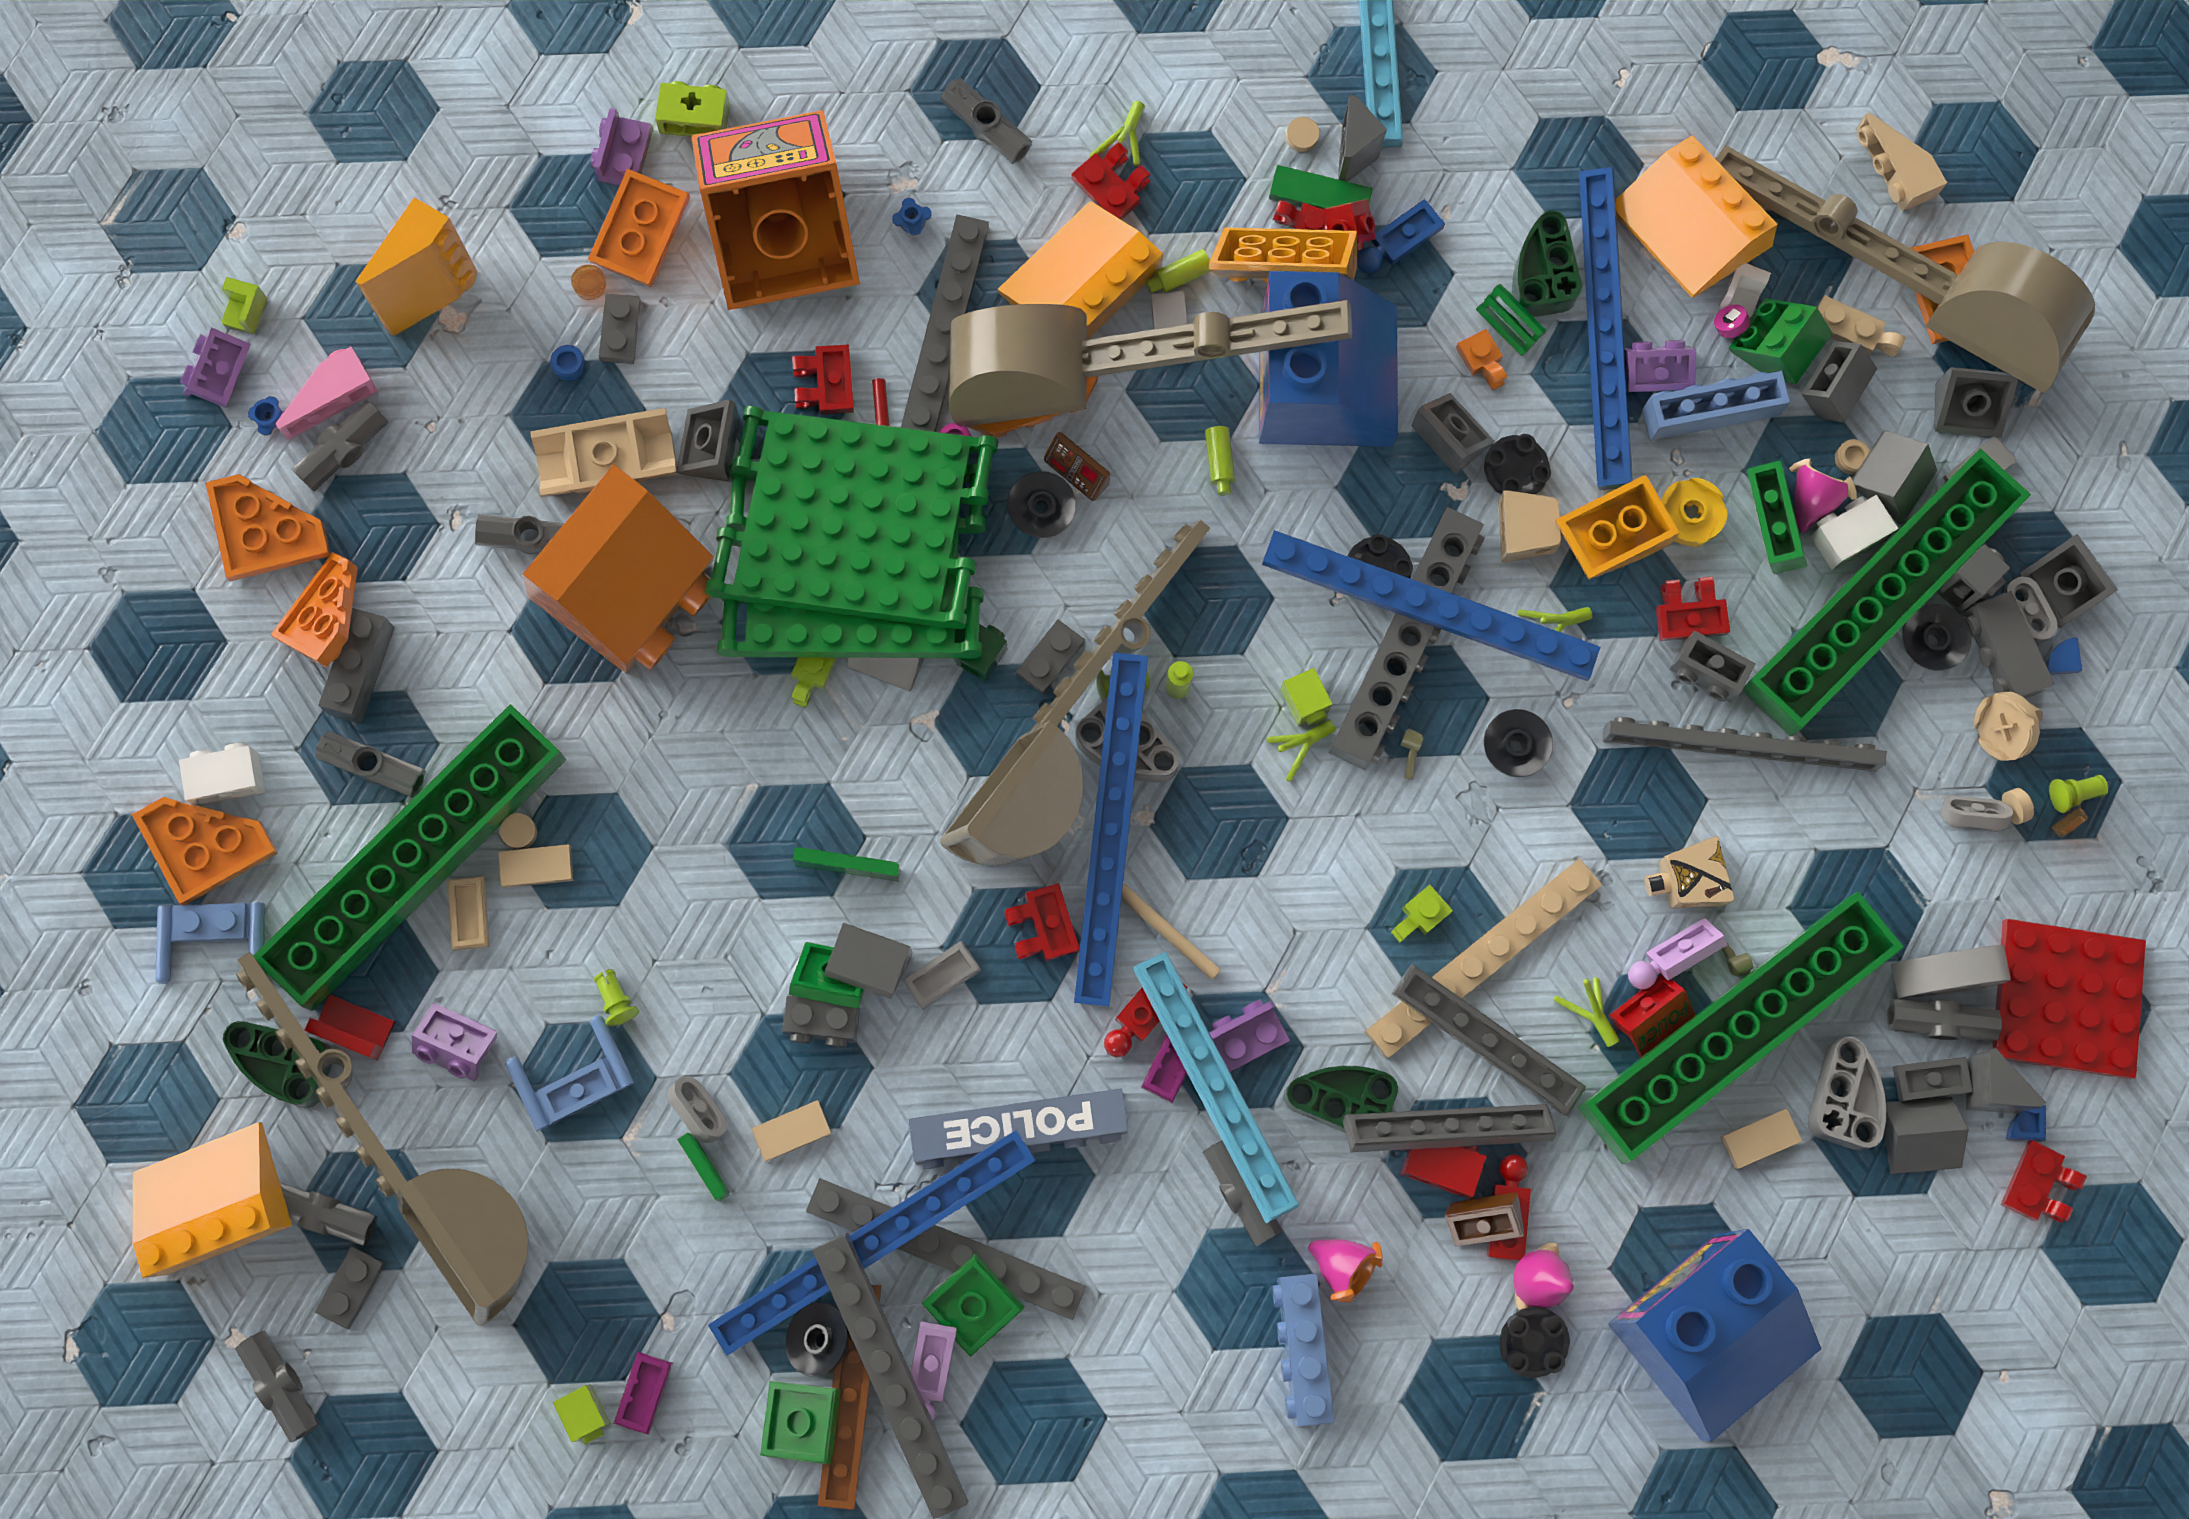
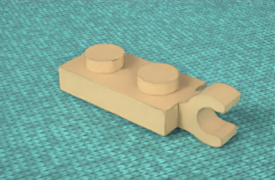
M1824 295L1818 306L1820 313L1833 333L1830 337L1831 339L1862 344L1868 355H1871L1874 348H1877L1893 357L1897 355L1898 350H1901L1906 337L1896 332L1883 331L1886 322Z

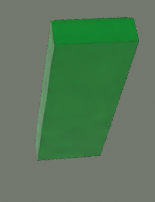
M1277 165L1268 199L1285 201L1302 207L1304 202L1320 209H1325L1368 199L1370 203L1373 188Z
M802 847L795 848L793 854V862L795 866L897 882H899L901 869L898 862Z

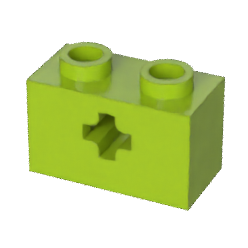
M673 81L670 84L660 83L655 116L659 134L692 137V135L727 129L730 108L727 90L711 84L699 87L689 86L681 81Z

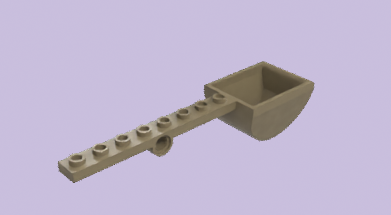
M1727 145L1724 146L1715 158L1759 204L1939 304L1925 327L2040 392H2047L2095 315L2094 298L2082 279L2061 261L2038 249L2013 242L1987 243L1974 251L1960 274L1957 275L1857 219V206L1852 199L1845 195L1833 194L1825 201Z
M1348 300L1232 318H1228L1227 315L1219 312H1204L1194 317L1193 324L1087 340V314L1081 308L1061 304H1018L972 311L960 315L951 321L949 410L954 423L961 427L1085 410L1086 377L1352 338L1351 305Z
M1201 519L1191 526L1186 523L1173 537L1177 543L1170 551L1166 548L1154 561L1153 564L1157 567L1151 576L1145 574L1134 587L1137 594L1131 602L1126 599L1115 611L1114 615L1117 617V620L1111 627L1106 625L1094 639L1097 643L1096 647L1091 653L1085 651L1074 664V667L1077 669L1071 679L1065 677L1055 688L1053 693L1057 697L1050 706L1045 703L1033 717V720L1036 721L1033 728L1017 739L941 837L940 843L946 850L963 860L975 864L989 866L1006 865L1048 850L1066 835L1080 809L1083 794V776L1080 761L1072 743L1057 726L1107 663L1113 652L1132 654L1149 642L1151 630L1149 624L1142 616L1210 530V527ZM1124 628L1132 631L1134 635L1133 643L1125 639L1123 634Z
M251 952L237 959L240 971L236 973V976L247 992L252 989L260 999L256 1002V1006L266 1021L273 1018L279 1027V1030L275 1033L286 1050L293 1048L299 1056V1059L295 1062L306 1079L313 1077L320 1087L315 1092L326 1109L333 1106L339 1115V1118L335 1121L346 1138L353 1136L360 1146L355 1151L366 1168L373 1165L380 1175L376 1182L387 1198L393 1195L397 1200L399 1212L473 1321L479 1326L487 1324L511 1301L519 1287L524 1272L528 1251V1232L525 1219L516 1201L495 1181L468 1170L440 1169L421 1174L407 1182L345 1091L353 1077L350 1057L339 1049H328L319 1053ZM331 1064H338L344 1069L343 1073L336 1078L325 1076L323 1071Z

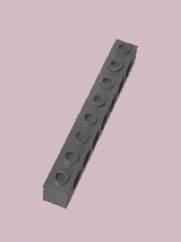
M1446 507L1412 579L1449 593L1452 592L1456 582L1463 585L1471 566L1465 563L1470 553L1477 555L1485 539L1484 536L1479 535L1484 524ZM1444 546H1455L1459 550L1460 556H1449L1445 552ZM1434 574L1441 575L1445 579L1446 585H1434L1430 580V576ZM1395 613L1328 752L1329 754L1365 771L1370 762L1378 763L1385 748V745L1381 744L1380 741L1385 731L1390 734L1392 733L1400 715L1394 713L1399 701L1406 704L1414 688V685L1408 682L1413 672L1421 673L1429 656L1423 653L1428 642L1435 643L1441 629ZM1405 633L1413 634L1417 638L1418 644L1415 646L1406 645L1402 641L1401 635ZM1387 664H1399L1403 668L1404 674L1401 676L1390 674ZM1374 693L1385 694L1389 699V705H1377L1373 701L1372 695ZM1363 722L1371 724L1375 729V734L1373 736L1362 735L1358 730V724Z

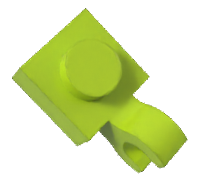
M798 657L791 673L793 679L799 680L791 696L794 699L793 704L806 708L814 686L825 689L837 658Z
M1428 885L1402 908L1408 917L1398 924L1391 933L1399 943L1416 928H1419L1426 935L1453 910L1434 888Z

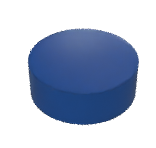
M563 345L558 347L551 355L550 364L558 378L572 381L584 373L586 361L582 352L577 347Z

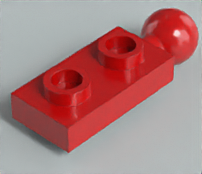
M1143 987L1116 1017L1115 1020L1123 1027L1112 1030L1106 1035L1104 1039L1106 1052L1116 1058L1127 1055L1132 1047L1131 1038L1135 1036L1143 1042L1160 1022Z
M1510 1154L1502 1159L1499 1166L1500 1174L1505 1179V1186L1493 1184L1492 1196L1517 1193L1520 1202L1524 1236L1488 1242L1487 1257L1521 1260L1525 1256L1531 1189L1519 1187L1520 1181L1528 1173L1526 1160L1520 1155Z

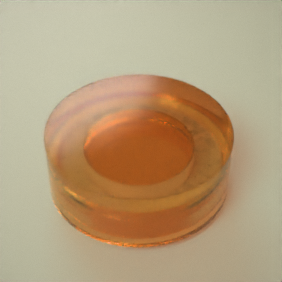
M591 264L582 265L572 274L571 284L575 293L580 298L594 300L604 293L606 279L601 269Z
M2080 806L2051 827L2059 837H2063L2088 819V815Z

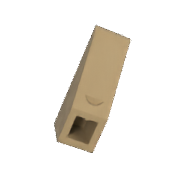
M1872 113L1865 114L1856 128L1859 142L1869 151L1876 172L1883 176L1888 185L1891 199L1898 203L1902 212L1937 197L1947 184V181L1933 156Z

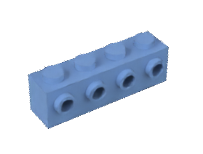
M1782 371L1773 373L1760 372L1747 378L1737 380L1729 378L1711 385L1703 386L1698 384L1674 392L1661 391L1649 398L1642 411L1650 441L1777 417L1790 404V399Z
M1317 1273L1277 1278L1278 1285L1272 1286L1274 1306L1275 1308L1280 1307L1282 1322H1277V1336L1279 1345H1285L1286 1359L1281 1360L1283 1382L1289 1381L1290 1396L1285 1397L1287 1418L1293 1419L1295 1426L1334 1423Z

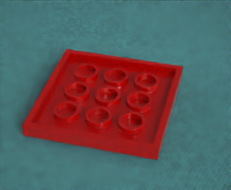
M2013 919L2003 920L2001 945H2004L2011 981L1997 985L1995 1010H1999L2000 1017L2002 1018V1030L1998 1040L1993 1041L1992 1049L1996 1048L2008 1061L2130 1080L2135 1079L2137 1074L2146 940Z

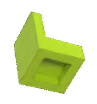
M226 277L222 290L229 298V302L221 321L222 324L228 328L255 334L268 298L258 285Z

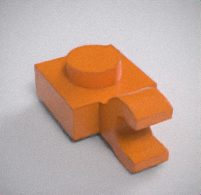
M1487 329L1457 343L1456 350L1472 376L1482 372L1492 390L1505 385L1503 380L1507 378V374L1503 367L1498 364L1502 361L1503 355Z

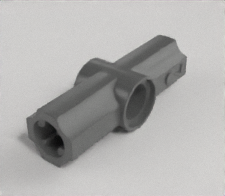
M961 78L953 80L941 95V102L972 128L973 134L977 139L988 142L1010 163H1019L1026 156L1032 146V140L1001 114L1000 108L996 103L985 100ZM983 118H990L994 120L990 124H982L979 122V120Z
M366 399L343 422L328 426L318 437L317 446L291 470L315 492L339 468H347L354 464L362 455L363 446L389 423L388 420Z
M478 514L475 528V544L477 546L517 549L529 555L536 554L544 549L564 523L541 521L530 515L511 518ZM528 529L538 532V536L532 541L521 539V534Z
M327 730L321 736L316 747V759L360 776L367 782L377 783L411 798H414L424 783L426 773L424 769L380 752L373 746L363 745ZM377 757L376 767L371 771H364L363 767L366 760Z
M1893 999L1890 1000L1887 1010L1889 1030L1927 1034V1037L1932 1039L1958 1040L1960 1038L1997 1041L2002 1030V1018L2000 1017L1999 1010L1961 1006V1003L1955 1001L1932 1000L1927 1003Z
M1221 1140L1204 1150L1202 1153L1220 1183L1219 1189L1231 1211L1240 1218L1244 1229H1246L1255 1247L1281 1233L1283 1230L1276 1219L1265 1223L1224 1142Z
M280 1182L290 1219L298 1222V1226L327 1236L332 1234L367 1246L375 1232L378 1216L344 1205L339 1199L315 1191L309 1193Z
M260 1331L248 1337L235 1348L245 1368L254 1380L252 1387L257 1398L267 1410L272 1411L289 1442H295L306 1436L320 1425L318 1418L301 1392L303 1385L291 1365L282 1360L266 1331Z

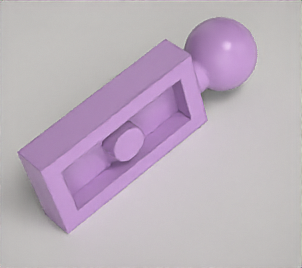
M1704 918L1646 952L1650 963L1645 961L1634 963L1628 972L1629 981L1638 989H1647L1655 983L1659 973L1667 980H1670L1726 947L1725 936Z
M920 1321L911 1374L931 1419L934 1421L936 1410L931 1400L943 1401L956 1328Z

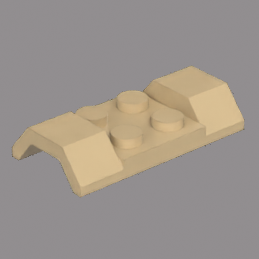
M666 408L530 431L539 470L541 498L576 492V494L590 492L613 464L638 483L644 482L645 479L677 474V462Z

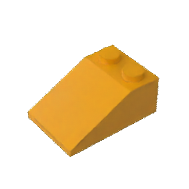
M1646 474L1556 519L1558 527L1589 580L1641 560L1671 545L1680 533Z

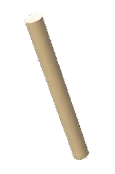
M1123 883L1121 900L1213 980L1221 969Z

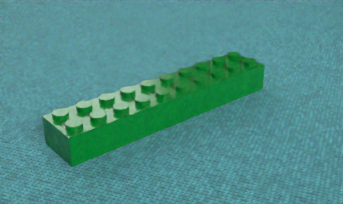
M1980 448L1744 685L1742 691L1789 736L1796 734L2031 494Z
M510 704L277 931L253 957L301 1007L313 1011L501 826L506 817L513 814L567 759Z
M1857 891L1837 904L1577 1108L1621 1164L1631 1162L1904 948V946L1860 892Z

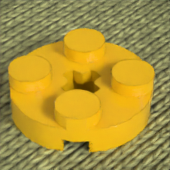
M1701 478L1677 481L1670 485L1662 495L1661 501L1680 532L1675 538V542L1686 546L1700 547L1704 543L1713 540L1723 529L1728 516L1727 508L1725 509V504L1722 500L1724 497L1721 491L1711 482ZM1692 505H1696L1700 518H1688L1686 516L1687 513L1684 511V506L1690 508Z

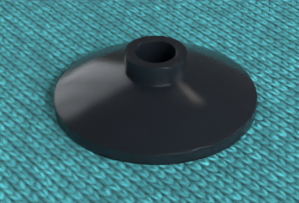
M1037 471L1023 476L1014 484L1008 498V511L1015 526L1023 533L1035 538H1050L1060 534L1070 525L1076 511V499L1072 488L1062 477L1051 472ZM1044 503L1048 510L1044 513H1039L1036 511L1035 505Z
M1929 604L1922 606L1904 624L1902 640L1907 654L1915 663L1928 670L1944 671L1957 666L1966 658L1971 647V631L1964 617L1953 608L1942 604ZM1929 635L1937 639V646L1930 644L1928 641Z
M1512 709L1500 713L1490 722L1484 734L1483 745L1487 759L1499 772L1511 777H1527L1537 773L1547 764L1553 750V739L1549 727L1538 715L1523 709ZM1510 742H1520L1522 746L1521 751L1512 750Z
M816 1302L802 1308L792 1319L786 1335V1352L792 1366L801 1374L812 1377L825 1375L835 1369L843 1359L848 1346L849 1331L839 1309L828 1303Z

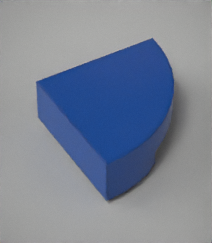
M2077 637L2063 641L2052 650L2045 662L2050 675L2072 674L2082 671Z
M2046 1105L2019 1112L2012 1119L2008 1127L2006 1139L2046 1141Z

